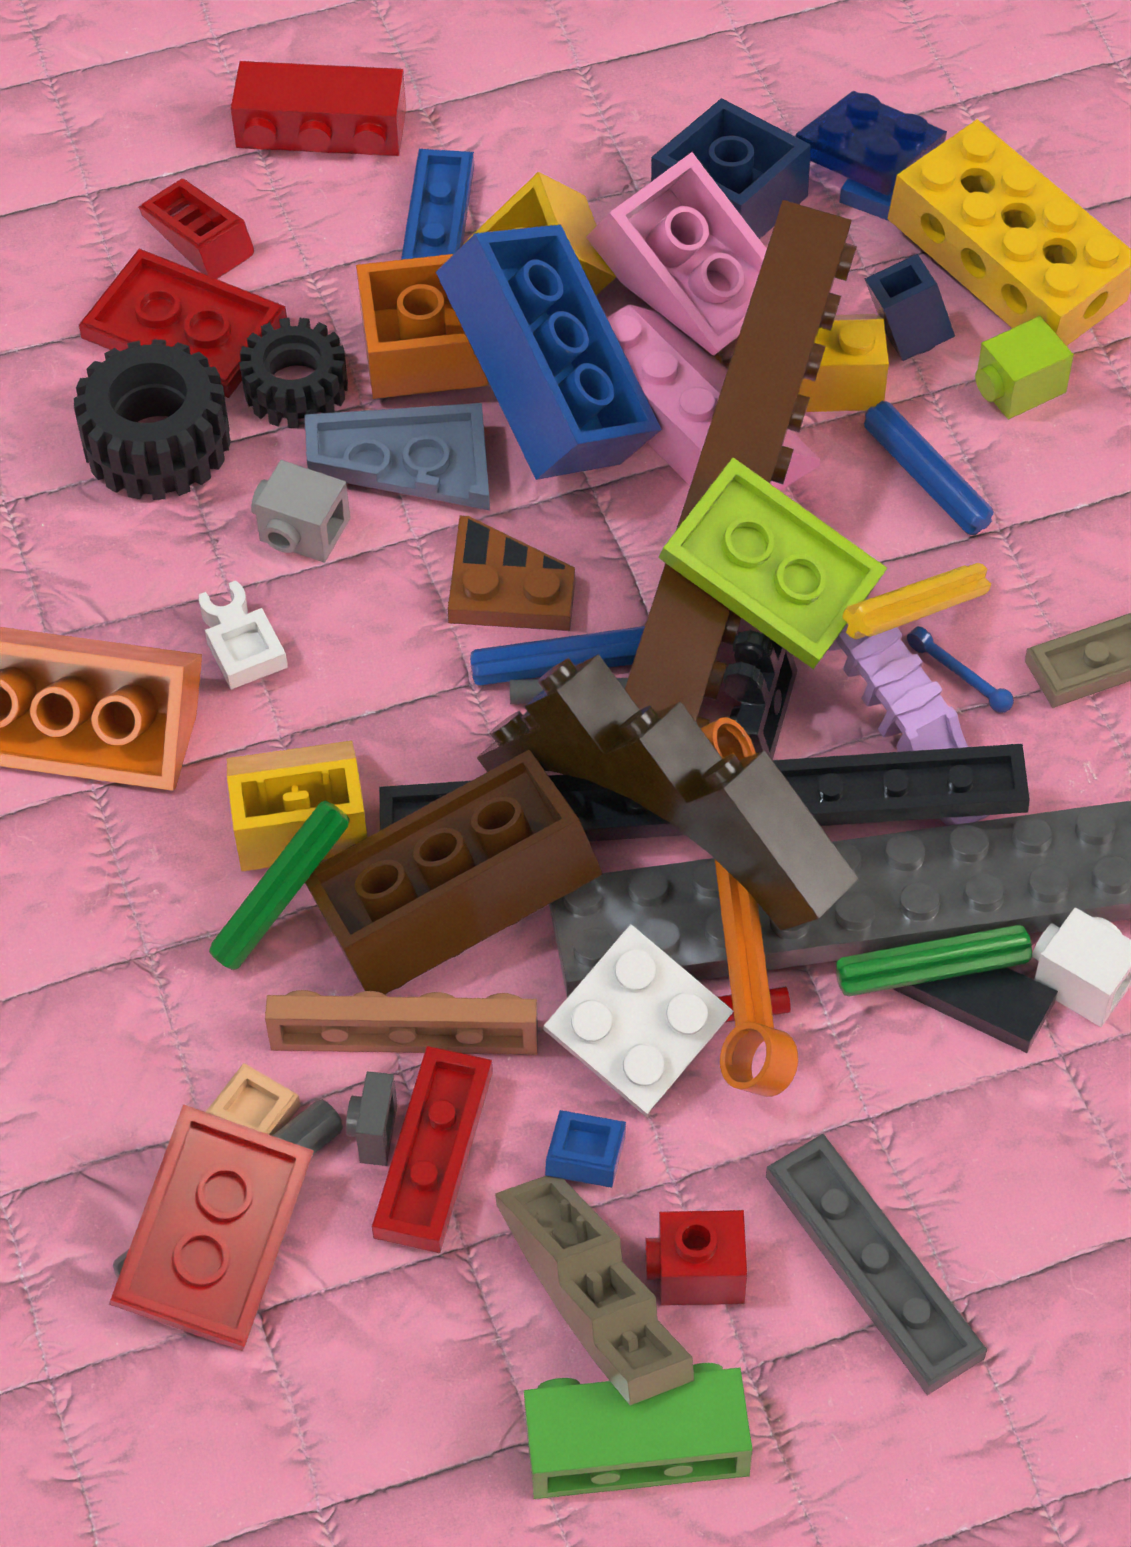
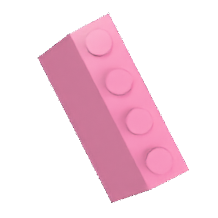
M628 304L608 316L607 319L662 429L647 443L690 486L728 369L715 356L659 312ZM789 429L783 446L792 448L794 451L784 484L771 482V485L780 491L820 466V458Z

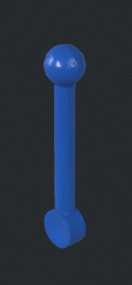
M917 626L907 635V641L918 653L927 652L989 699L990 707L994 711L1003 713L1011 709L1014 699L1010 691L1004 688H994L935 644L932 636L926 629Z

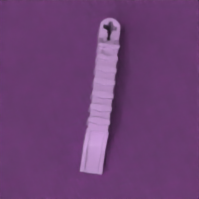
M847 623L828 650L842 649L847 655V660L843 667L847 676L861 675L867 682L866 689L861 698L866 706L882 703L887 710L878 728L881 735L889 737L903 733L897 744V752L968 747L961 730L958 714L952 706L949 707L940 695L943 689L937 681L932 682L921 668L923 661L918 654L912 655L901 641L902 633L898 627L872 637L865 636L855 640L846 633ZM989 815L939 819L946 826L978 822Z

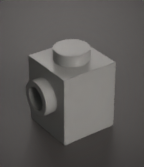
M280 460L269 480L264 479L258 484L251 504L252 513L256 514L260 541L268 543L278 551L284 553L295 552L324 563L350 520L346 481Z

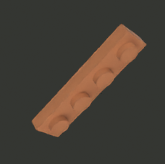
M296 990L286 995H267L265 1022L270 1048L273 1051L425 1053L426 1046L467 1054L537 1055V999H522L514 994L497 993L487 998H455L447 993L430 992L420 997H388L380 992L363 991L353 996H321L313 991Z

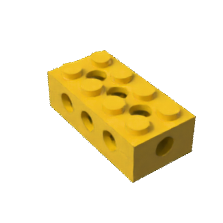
M978 119L896 176L887 219L1011 328L1041 316L1067 346L1127 302L1131 291V249Z

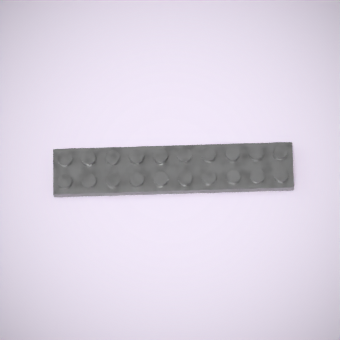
M1131 801L834 841L832 843L859 879L819 919L781 931L758 904L767 970L837 961L842 957L1015 925L1024 926L1028 934L1044 932L1051 923L1061 927L1075 907L1091 917H1100L1109 922L1131 919ZM715 858L603 873V875L579 887L574 892L566 894L549 904L567 998L630 924L696 980L729 976Z

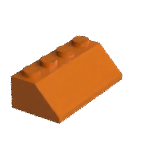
M0 627V766L173 791L178 783L197 716L202 654Z

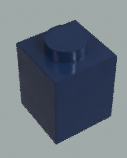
M918 254L865 278L876 312L879 317L884 319L885 334L902 361L917 354L928 352L936 345L955 337L938 284Z

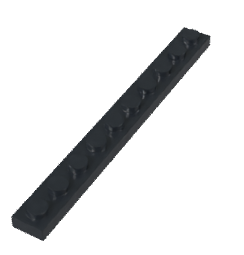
M1023 743L772 760L820 826L1027 813L1029 810L1030 798ZM565 774L548 775L579 818L589 842L685 835L670 822L624 795L589 780ZM470 781L379 787L380 830Z

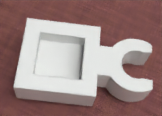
M237 581L229 583L232 602L226 606L214 605L206 592L199 594L202 618L211 627L205 630L207 645L230 690L288 668L286 653L263 609L260 608L248 613L244 588Z

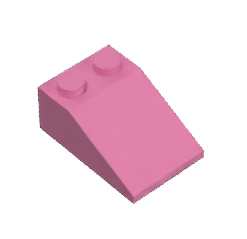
M691 152L609 212L586 238L623 285L714 356L739 337L767 249Z

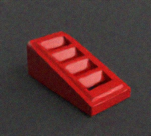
M181 178L139 206L142 216L197 270L205 275L218 279L249 259L254 253V247L245 221L184 178ZM189 204L188 207L184 208L174 216H171L173 213L177 212L178 210Z

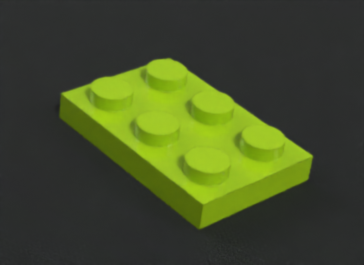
M732 458L665 544L658 557L813 670L847 625V622L842 618L844 610L850 605L864 601L887 570L886 566L735 458Z

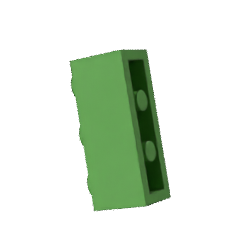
M715 1363L694 1364V1381L633 1405L628 1404L610 1380L580 1384L578 1380L572 1378H555L541 1383L537 1389L524 1390L525 1420L534 1499L749 1477L753 1450L741 1367L723 1369L721 1365Z

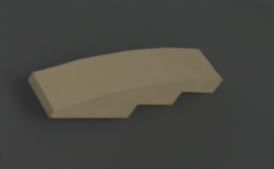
M543 1176L495 1193L496 1205L556 1308L596 1365L629 1405L694 1381L692 1356L658 1321L656 1296L623 1263L620 1237L564 1179Z

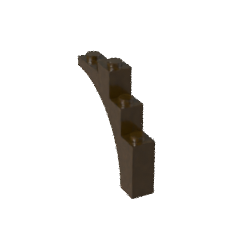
M599 654L576 666L569 658L565 659L545 673L538 680L543 691L524 706L527 712L523 715L520 711H517L492 729L489 734L495 742L477 757L488 772L521 753L530 750L544 771H552L589 780L632 799L670 822L713 856L752 895L781 931L819 919L859 879L765 750L738 760L735 754H730L722 759L681 701L658 712H655L651 705L639 710Z

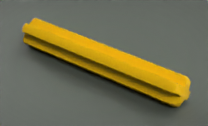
M979 562L969 566L964 565L850 605L844 610L842 616L848 623L846 633L855 640L865 636L872 637L985 595L991 587V583L985 578L988 569Z

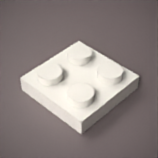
M630 924L544 1024L543 1030L640 1113L646 1116L734 1011Z

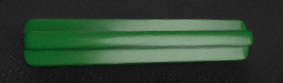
M328 801L319 803L211 943L209 953L219 963L231 970H236L245 961L348 828L349 818L341 809Z
M1015 925L842 957L836 962V977L842 993L850 997L1026 964L1032 959V944L1024 926Z

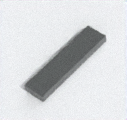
M824 1134L819 1135L767 1166V1180L926 1395L931 1394L985 1359L986 1347Z

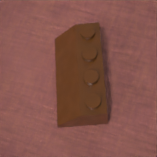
M527 750L320 863L305 884L364 991L387 994L441 963L460 955L465 950L499 931L518 923L521 919L566 894L574 892L579 887L603 875V872L579 818L532 752Z

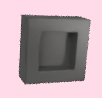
M367 1071L362 1096L352 1095L350 1098L346 1120V1135L356 1137L360 1163L387 1166L397 1111L394 1074Z

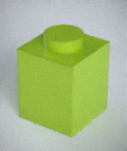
M1038 316L981 343L978 369L975 373L976 384L981 395L988 402H994L1009 420L1067 392L1074 354L1044 319Z

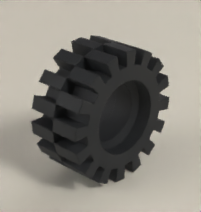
M300 317L298 326H290V319L283 318L279 319V329L274 330L269 322L261 326L262 338L254 332L247 338L248 347L242 346L240 352V370L245 400L248 407L253 406L254 414L262 419L268 413L269 424L279 427L282 418H286L288 428H299L298 419L305 418L306 414H317L319 412L335 413L334 404L342 406L345 400L344 391H348L345 352L343 345L340 346L338 335L335 332L328 335L326 325L318 322L314 329H311L310 319ZM289 366H306L315 370L310 375L296 380H285L273 376L277 371Z

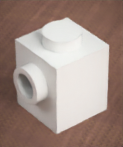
M1076 907L1061 927L1051 923L1043 932L1033 950L1032 958L1039 961L1034 980L1057 990V1002L1099 1027L1103 1026L1131 986V939L1122 935L1120 930L1108 920L1100 917H1091Z

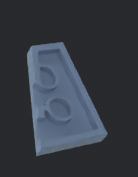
M482 403L305 415L308 469L346 481L349 484L490 511Z

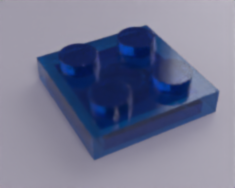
M852 91L796 133L795 137L811 145L810 161L888 196L894 190L897 174L945 142L947 131L929 124L919 115L906 114L885 105L871 94Z

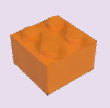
M453 254L356 265L361 318L373 399L488 386L487 377L436 274V271Z

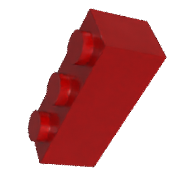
M239 61L231 103L236 148L386 156L400 155L406 114L403 69Z

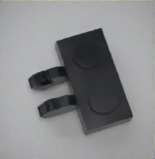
M750 629L749 631L738 632V635L735 636L732 647L733 652H735L736 663H729L728 667H726L723 683H725L727 695L741 702V706L733 707L730 718L739 723L747 732L753 743L755 753L765 750L773 760L797 675V667L794 657L790 652L765 634Z

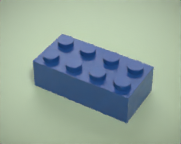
M561 224L475 233L436 271L536 480L620 465L662 430Z

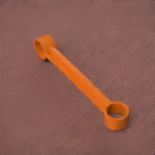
M722 717L700 728L722 759L730 754H735L738 760L756 754L747 732L739 723L731 718ZM715 859L735 1028L728 1034L721 1049L720 1069L725 1081L733 1088L764 1097H773L782 1093L792 1082L798 1066V1050L793 1038L788 1033L774 1028L758 903ZM765 1041V1062L761 1071L753 1078L752 1060L759 1045Z

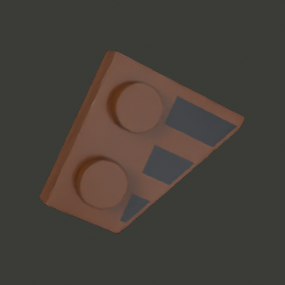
M460 515L448 601V623L570 631L575 589V567L470 516Z

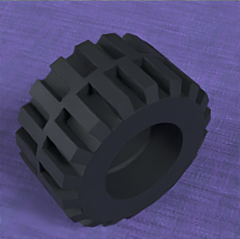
M153 339L151 345H141L140 341L127 343L128 349L119 351L113 348L104 353L105 361H94L86 369L88 377L79 379L76 386L77 397L74 398V411L86 463H89L91 472L96 479H105L106 487L116 493L126 489L127 495L130 498L141 499L143 494H152L153 500L166 499L165 493L174 491L177 492L178 496L191 492L190 485L194 482L203 485L211 479L210 469H220L225 461L224 451H229L231 441L223 385H221L220 375L216 367H209L208 358L202 353L197 352L191 355L189 346L178 342L173 347L166 346V340ZM167 416V418L157 422H138L149 417Z

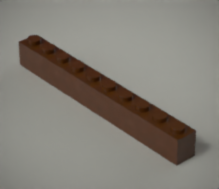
M782 200L677 529L732 458L738 460L771 484L773 481L784 484L794 449L783 446L788 429L800 432L810 399L808 396L799 394L803 379L816 381L826 348L824 345L815 343L819 328L829 331L832 329L841 299L840 295L831 293L835 278L847 281L857 246L846 243L852 222L851 219ZM666 563L625 686V691L639 710L651 705L654 711L658 712L681 701L698 726L702 728L710 722L709 719L699 716L704 697L717 700L727 667L726 663L716 661L721 642L733 645L742 618Z

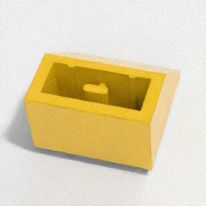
M352 740L227 758V782L241 872L270 868L322 801L334 804L349 818L348 828L323 860L329 859L368 838L357 760Z

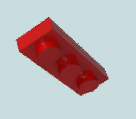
M426 1046L372 1224L373 1239L441 1253L493 1074L492 1060Z

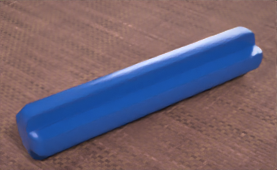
M881 401L875 407H870L867 410L864 427L967 534L976 535L991 524V518L994 513L993 508L891 403Z
M645 626L475 649L470 655L472 678L475 684L479 686L510 682V680L539 678L565 659L569 658L576 666L598 654L609 668L632 665Z

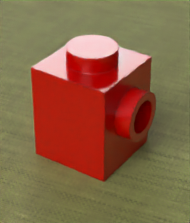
M744 1210L659 1212L658 1237L645 1238L646 1280H660V1306L745 1304L747 1260Z

